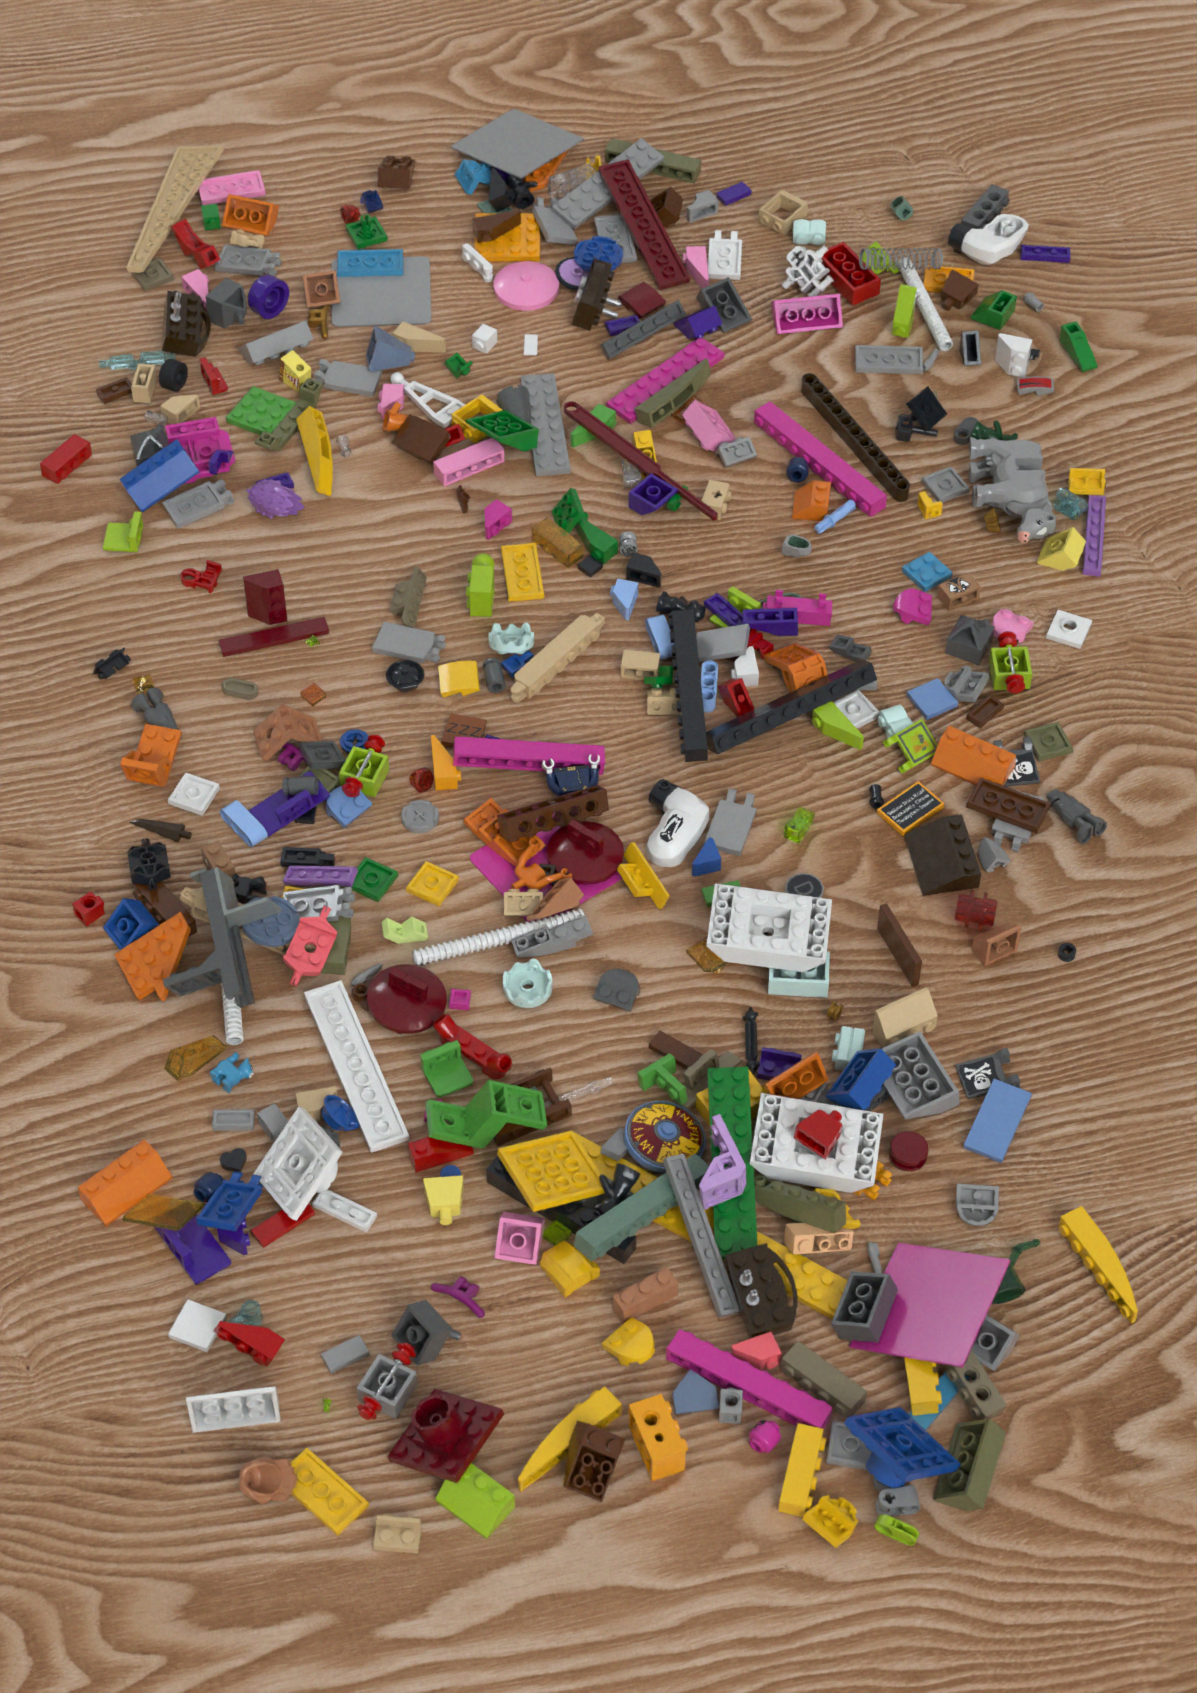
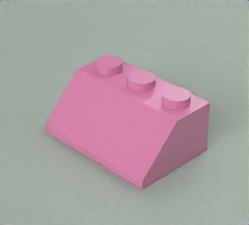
M697 400L682 414L686 420L685 424L694 431L693 435L701 441L700 445L707 451L716 452L720 444L724 442L729 444L736 439L718 412Z

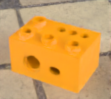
M662 1394L629 1404L628 1426L651 1481L684 1471L686 1451H688L686 1440L681 1438L678 1433L680 1432L679 1424L676 1419L673 1420L671 1417L672 1409L668 1400H664Z

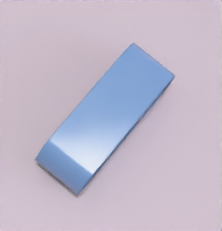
M659 615L646 618V629L655 652L660 653V660L673 658L671 646H674V643L670 641L671 631L665 616Z
M711 660L705 661L701 668L704 712L707 713L712 712L716 707L718 664Z
M238 800L220 810L223 820L249 847H253L268 837L261 823Z

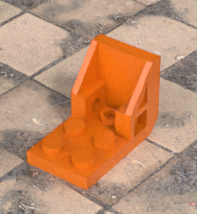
M797 643L763 655L765 662L781 669L784 683L789 692H793L828 675L825 661L820 653Z
M145 724L137 751H130L122 757L120 763L127 780L164 787L167 784L182 736L181 730Z

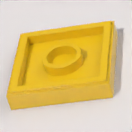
M425 861L407 885L406 892L440 907L459 881V876Z

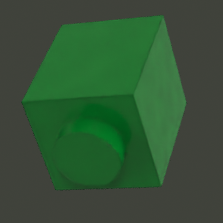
M217 203L201 205L205 231L221 229Z

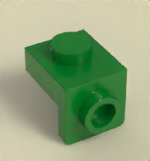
M458 352L444 362V365L456 378L470 373V367L473 364L472 361L467 363Z
M659 666V677H644V684H651V688H663V684H673V666Z

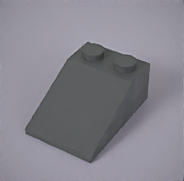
M729 277L700 289L696 298L702 309L715 305L723 323L717 326L722 333L752 321L749 312Z

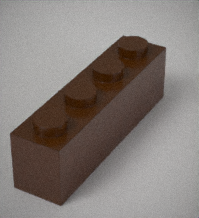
M162 881L156 883L157 889L154 890L152 887V891L148 889V885L133 884L135 899L143 903L148 912L153 914L154 919L159 925L181 912L191 928L188 937L197 932L196 920Z

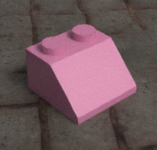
M503 1212L499 1220L495 1258L536 1265L543 1237L545 1218Z

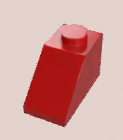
M732 678L718 685L724 703L737 717L755 709L742 678Z

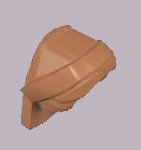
M266 1455L249 1461L240 1470L239 1487L241 1492L263 1505L270 1500L288 1501L289 1495H292L293 1489L296 1488L297 1476L294 1474V1467H291V1462L288 1459L272 1460Z

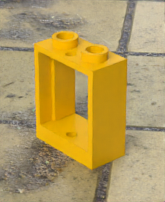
M481 394L451 414L452 426L460 424L465 438L475 444L486 437L487 434L471 427L465 422L466 419L472 418L479 412L486 415L502 411V409Z

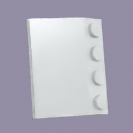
M276 1387L186 1397L193 1433L281 1422Z

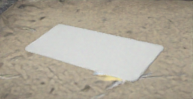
M525 334L524 355H537L538 335Z

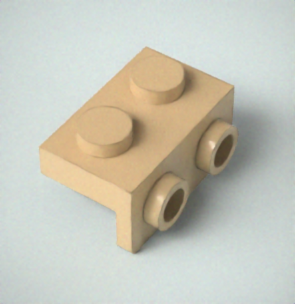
M661 688L647 690V714L681 715V712H677L676 701L680 700L676 698L675 688L670 690H662Z

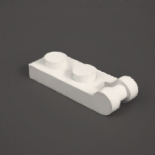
M468 243L462 245L463 260L469 263L475 271L479 272L485 282H492L493 266Z

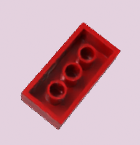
M845 242L827 248L828 251L821 259L823 260L822 265L828 268L830 272L824 277L827 278L830 275L834 281L831 284L852 306L880 294L881 279L871 269H861L859 256ZM862 260L863 267L865 268L866 263Z

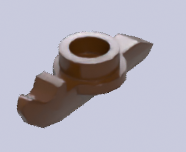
M459 485L457 498L462 512L465 514L468 511L467 503L470 496Z

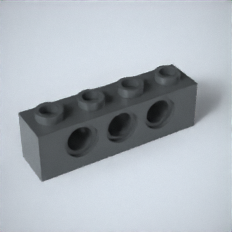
M992 184L961 219V224L974 227V229H983L996 216L1000 215L1004 207L1008 206L1010 198H1008L1009 191Z

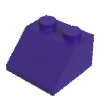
M715 305L701 309L674 322V326L688 339L695 337V340L704 337V333L707 331L712 333L718 330L717 326L723 324Z
M649 474L629 492L628 507L641 515L655 512L678 492V489L655 475Z

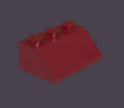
M279 569L244 576L243 582L248 616L268 625L287 622L284 584Z

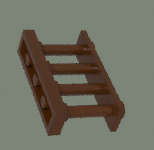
M551 1067L539 1070L531 1076L510 1084L528 1089H535L540 1086L544 1088L552 1103V1106L545 1108L547 1126L572 1116L570 1101L568 1099L560 1101L550 1084L553 1081ZM514 1123L505 1124L494 1137V1141L497 1146H500L539 1129Z

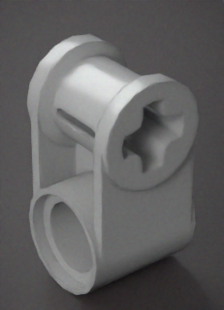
M912 1485L882 1490L875 1506L879 1515L886 1514L889 1516L912 1515L921 1510L916 1488Z

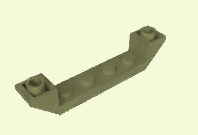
M308 378L299 388V401L272 433L263 431L256 439L255 444L269 450L281 451L298 430L296 419L309 406L316 409L323 383Z

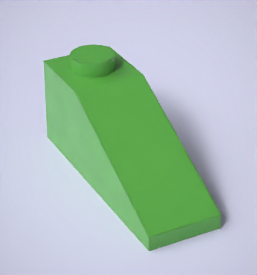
M598 403L590 412L608 427H615L617 423L616 411ZM578 425L571 433V447H576L596 437L581 425Z

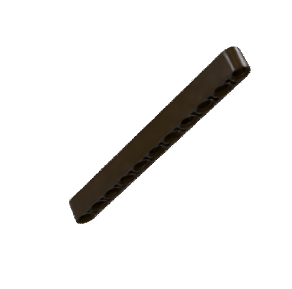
M812 373L803 375L801 392L893 499L898 502L907 501L910 489L909 481L817 376Z

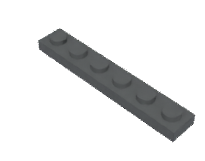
M677 300L600 344L609 360L685 316L686 313L680 301Z

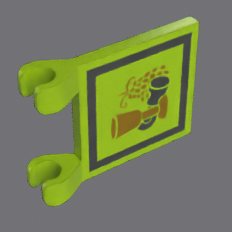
M923 719L883 741L886 748L897 742L906 756L908 762L898 767L901 774L933 756L938 746Z

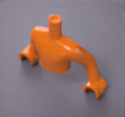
M530 838L529 846L520 855L515 868V875L519 880L513 883L511 888L519 889L526 885L529 889L540 890L554 881L572 878V874L565 875L567 869L563 868L560 873L547 876L545 871L536 863L525 867L530 854L540 850V843L535 844L536 839Z

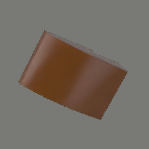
M409 414L391 444L433 465V461L437 460L451 436L448 431Z

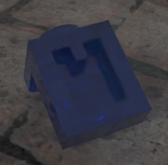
M367 190L361 195L360 202L361 204L364 203L368 214L383 210L384 206L377 190Z

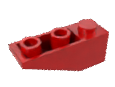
M220 1321L213 1330L218 1338L235 1345L239 1352L247 1353L253 1357L256 1363L265 1366L270 1364L285 1341L284 1338L267 1327Z

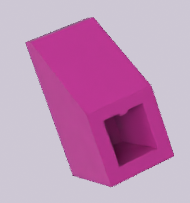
M498 499L485 507V538L487 540L497 535L499 531L509 526L512 522V509Z

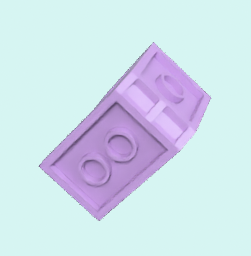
M720 1114L712 1117L713 1125L710 1128L713 1134L711 1135L712 1142L715 1147L719 1146L721 1152H719V1156L713 1158L699 1184L700 1199L704 1210L741 1195L746 1186V1165Z

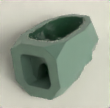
M898 196L891 202L890 206L900 220H907L913 215V208L904 196Z

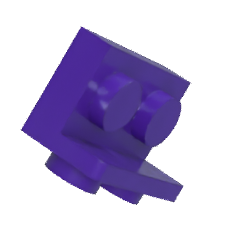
M763 1047L757 1078L771 1080L801 1061L802 1055L795 1052H785L775 1048Z

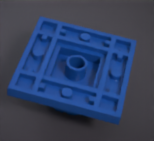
M901 1407L849 1416L844 1422L850 1429V1432L858 1437L868 1450L872 1451L866 1461V1468L869 1473L873 1474L874 1478L889 1487L899 1488L900 1486L903 1487L908 1481L954 1472L961 1465Z

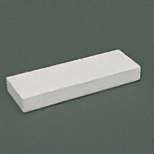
M328 1189L319 1193L312 1203L314 1208L366 1233L377 1218L376 1212Z

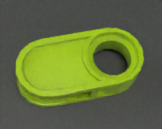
M880 1514L874 1525L875 1529L881 1534L906 1545H915L919 1537V1531L915 1527L886 1514Z

